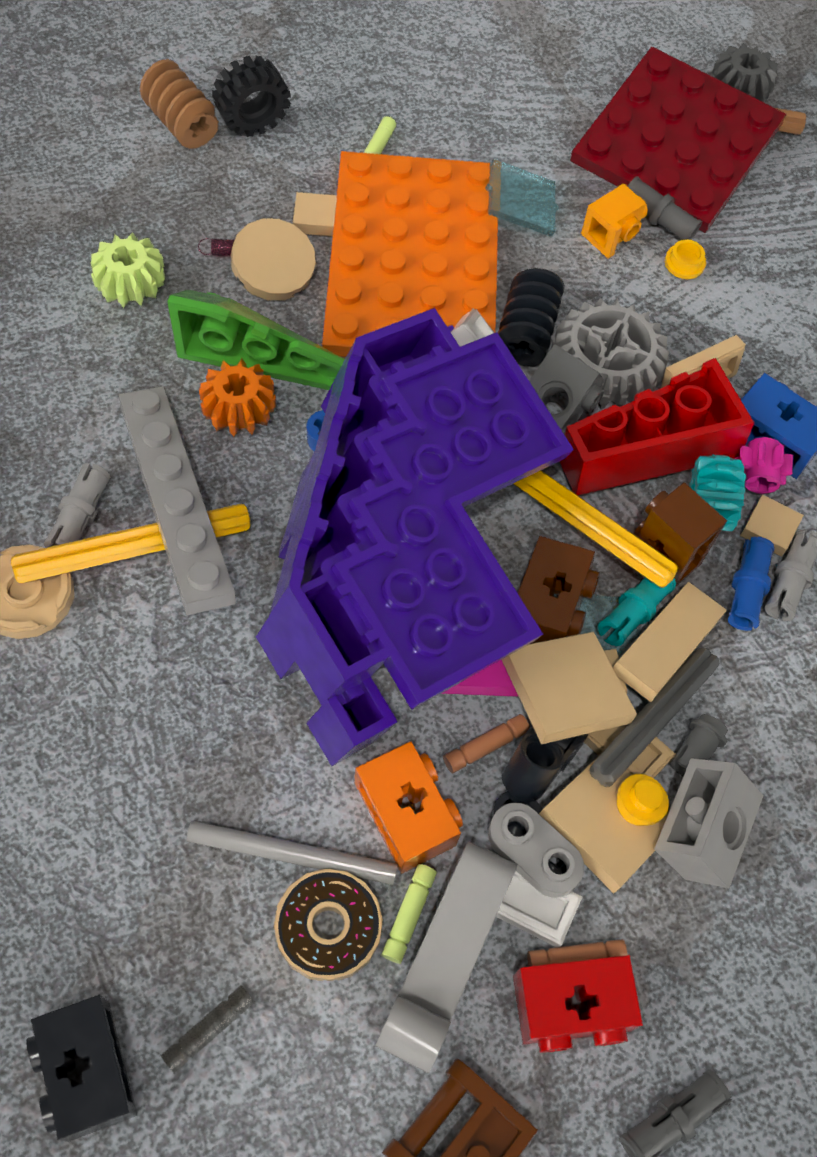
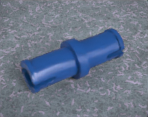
M751 537V540H745L740 570L735 572L733 576L732 587L735 593L731 612L728 615V623L736 629L750 631L753 627L755 629L758 628L763 597L769 593L772 582L768 573L775 547L770 540L763 537Z

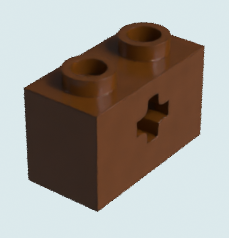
M683 482L670 494L664 490L653 498L645 509L648 517L637 527L634 535L677 564L678 570L674 577L677 587L702 564L727 520Z
M539 536L518 595L543 635L530 644L581 634L586 612L581 611L580 607L583 598L592 600L600 572L592 570L595 551Z

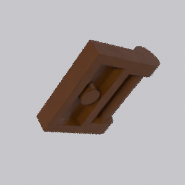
M456 1058L445 1072L448 1076L447 1080L399 1141L393 1138L382 1152L385 1157H417L466 1093L480 1105L440 1157H519L538 1130L471 1068Z

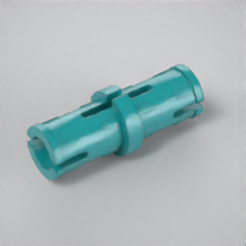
M644 578L636 588L626 590L619 597V605L598 624L599 635L603 636L612 627L615 630L604 641L612 646H621L640 624H646L655 616L657 605L676 588L675 578L664 588L658 587L647 578Z

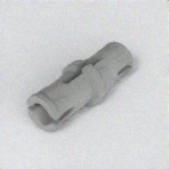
M90 463L82 465L69 495L63 496L58 506V509L61 511L44 542L45 548L78 541L87 524L93 523L97 515V511L94 509L111 478L105 469L93 464L89 472L91 468Z
M803 529L795 532L786 559L777 566L775 571L777 581L764 608L766 613L774 619L778 620L783 608L785 612L782 620H793L804 589L811 587L814 579L812 569L817 559L816 532H810L807 543L803 542L807 534L806 530Z

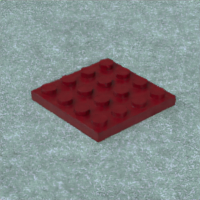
M651 46L572 150L570 162L617 187L623 183L628 186L638 176L640 180L663 196L666 194L671 195L675 198L674 203L696 219H700L702 225L699 230L706 234L782 126L786 113Z

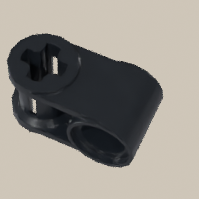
M531 725L502 773V782L506 790L514 797L523 801L531 802L541 798L561 771L564 772L584 744L588 734L541 744Z

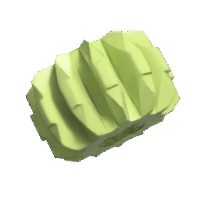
M132 232L127 239H120L115 234L112 243L99 242L98 252L91 254L93 284L97 287L98 291L102 292L107 302L118 299V302L124 308L129 301H136L142 306L143 297L156 298L158 287L164 286L163 257L159 249H155L153 244H151L149 238L138 241Z

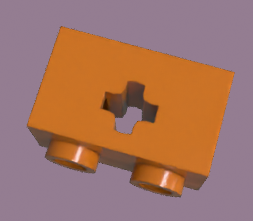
M412 741L355 768L354 783L395 863L398 864L397 867L401 874L456 847L461 835L459 828L463 826L461 815L454 802L450 798L443 800L434 782L438 781V775L431 759L426 753L419 755ZM407 797L412 804L420 801L419 813L415 814L411 807L401 809L403 798Z

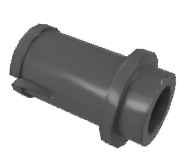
M702 714L699 719H693L689 724L690 734L676 756L670 761V766L681 776H684L691 758L710 760L717 747H724L727 743L725 735L728 729L717 718L708 714Z

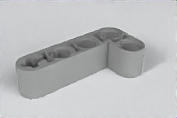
M469 841L467 842L375 1047L429 1074L444 1042L457 1004L514 876L517 864Z

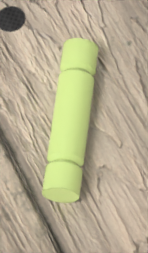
M383 117L364 153L381 154L396 128V122L393 118Z
M423 864L417 865L412 877L413 883L409 884L389 935L391 938L387 939L382 951V957L398 964L402 963L407 950L406 944L411 940L427 900L428 889L432 887L437 871Z

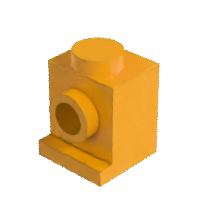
M623 183L588 205L581 235L609 259L614 256L617 244L622 241L628 242L637 235L642 226L641 219L647 216V205L640 196L636 195Z

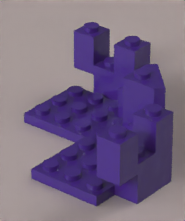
M435 308L356 337L321 404L325 416L316 449L300 477L278 557L285 560L269 617L256 636L280 679L301 670L316 695L321 707L306 724L331 766L373 744L398 722L371 678L382 664L385 665L409 707L413 710L534 642L543 635L463 507L565 459L574 449L499 334L496 332L460 347L451 334L454 327L452 325L447 327Z

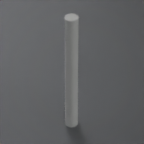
M191 821L187 832V842L319 870L347 871L357 878L390 885L394 884L398 865L396 863L197 821Z

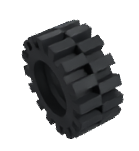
M250 56L243 57L244 64L239 65L237 60L231 62L230 64L233 69L229 72L224 68L220 72L223 80L216 79L214 82L216 90H212V97L215 100L214 104L227 127L231 131L234 130L240 136L245 132L247 137L254 136V130H257L259 134L266 133L264 127L270 125L273 129L277 126L275 119L278 117L283 120L286 115L283 109H289L290 107L288 98H291L288 86L269 59L265 61L262 56H256L254 62ZM260 91L252 100L243 102L249 95Z

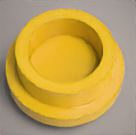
M688 239L680 240L670 247L664 260L667 270L672 275L681 279L697 278L703 273L706 266L704 248L696 241Z
M633 774L627 777L618 788L617 807L622 817L629 823L637 826H649L658 823L667 814L669 799L665 789L657 780L648 775Z

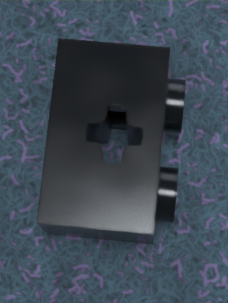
M99 994L30 1019L34 1036L26 1039V1046L33 1071L35 1073L42 1071L47 1095L41 1096L39 1103L43 1123L48 1133L56 1131L58 1140L70 1142L138 1116L109 1001ZM76 1056L89 1063L91 1062V1068L82 1072L83 1084L81 1085L79 1082L67 1078V1072L75 1068L76 1062L74 1057Z

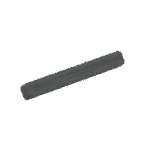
M699 648L669 680L654 700L649 702L639 712L632 723L628 724L594 761L589 770L591 776L604 787L612 786L719 666V658L711 654L709 649Z

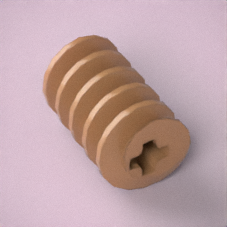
M163 59L152 64L141 80L140 94L142 100L182 146L193 149L208 143L218 131L219 125L216 116H214V105L209 99H206L201 90L197 89L186 73L180 70L175 61Z

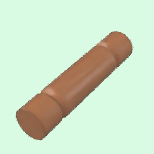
M519 714L508 720L506 724L502 723L460 746V749L456 748L443 755V760L448 770L453 774L466 767L467 763L471 764L512 742L514 738L517 739L526 734L530 726L526 718Z
M623 939L606 941L605 944L603 942L549 948L547 951L540 949L527 952L528 966L627 956V948Z

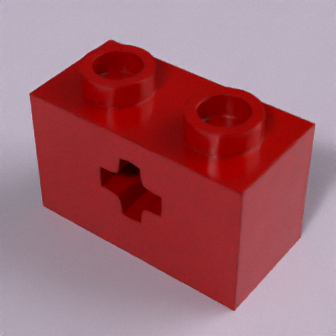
M630 955L520 967L513 975L523 1044L538 1043L539 1053L573 1049L572 1039L593 1036L595 1046L628 1042L627 1032L643 1026ZM574 993L578 1002H587L588 1011L580 1015V1019L577 1010H566L565 1002L573 997Z

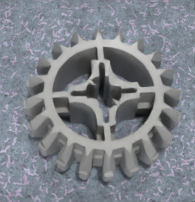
M600 298L594 307L584 301L578 311L571 309L565 320H562L561 324L558 325L552 346L554 344L601 374L604 380L601 388L605 390L599 401L601 408L605 407L608 401H613L617 406L622 407L627 400L629 402L634 401L635 395L644 390L650 389L654 392L656 386L664 377L670 352L666 349L668 337L660 335L661 323H649V312L638 314L635 310V303L629 308L622 307L619 304L618 298L612 305H607Z

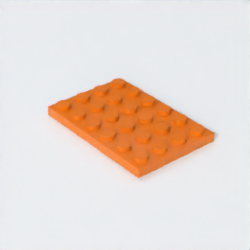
M341 151L323 329V348L338 356L346 357L356 337L433 308L436 309L447 327L451 325L455 327L465 314L473 308L477 309L494 333H496L498 163Z

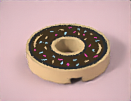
M322 869L305 874L288 887L277 905L274 930L279 951L292 969L311 980L333 981L352 977L370 962L380 943L383 919L378 899L364 881L347 871ZM334 911L342 917L344 929L336 938L330 940L322 939L314 932L313 921L321 912Z

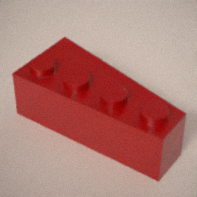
M715 357L703 363L701 370L690 375L685 371L672 377L669 385L654 392L650 389L644 390L635 395L634 401L622 407L614 404L567 426L565 437L574 450L559 462L573 492L576 495L587 494L693 469L696 460L700 456H711L714 454L730 456V458L735 459V457L740 456V447L746 445L754 421Z

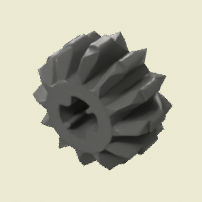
M742 43L739 48L728 46L726 52L720 54L719 59L714 64L712 77L763 102L765 99H768L776 85L778 63L770 60L771 53H762L758 51V46L753 49L748 48L746 44Z

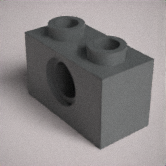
M555 344L529 380L546 408L548 400L554 394L565 393L568 395L569 402L565 410L557 414L550 413L564 435L566 427L576 423L585 410L590 413L597 406L605 391L601 388L604 380L599 372Z

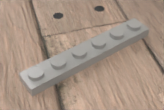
M164 387L119 394L123 418L186 616L235 605V591Z

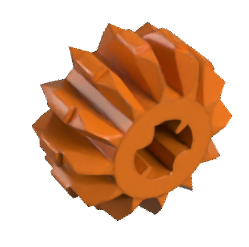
M241 358L237 366H230L223 360L221 371L208 369L206 382L200 383L199 395L202 401L201 410L203 416H205V419L212 420V426L215 427L216 431L229 427V432L233 437L239 429L243 428L253 435L255 423L267 426L270 420V412H274L276 407V395L273 393L274 382L271 376L263 374L260 364L247 368L243 358Z

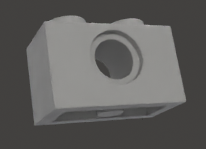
M691 758L654 850L684 880L730 888L763 799V794L736 763Z

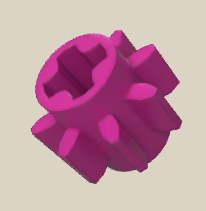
M762 437L751 440L747 447H740V456L735 457V459L741 460L744 465V472L746 474L745 487L754 493L768 494L775 492L779 489L780 485H786V476L792 475L793 455L784 454V445L772 438Z

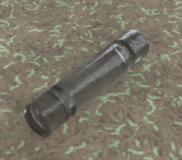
M240 985L228 996V1000H223L179 1038L178 1044L174 1043L160 1055L161 1058L175 1074L188 1062L189 1057L193 1058L238 1018V1014H243L255 1001L245 988Z

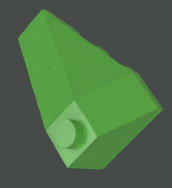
M188 289L171 294L167 301L178 358L221 367L223 360L230 366H237L241 358H243L247 368L260 364L263 374L270 375L271 378L325 390L330 389L345 360L231 298L222 297L215 293H203Z

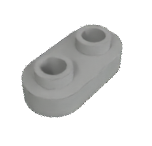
M506 804L495 812L488 828L489 842L494 851L499 856L517 864L516 871L541 894L553 898L570 894L580 883L584 874V862L580 852L535 810L525 804ZM512 821L522 823L526 829V834L521 837L512 835L508 830V823ZM549 859H561L566 865V873L556 874L552 872L548 865Z

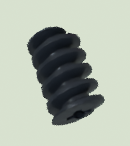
M526 269L517 273L512 279L503 311V318L497 332L520 366L541 364L546 357V350L550 348L551 336L555 328L554 323L557 320L565 285L557 274L546 269Z

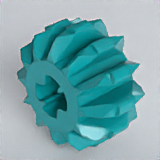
M714 454L711 456H700L692 469L691 482H689L690 488L727 520L722 531H733L741 519L742 506H744V493L746 491L744 465L741 460L730 458V456Z

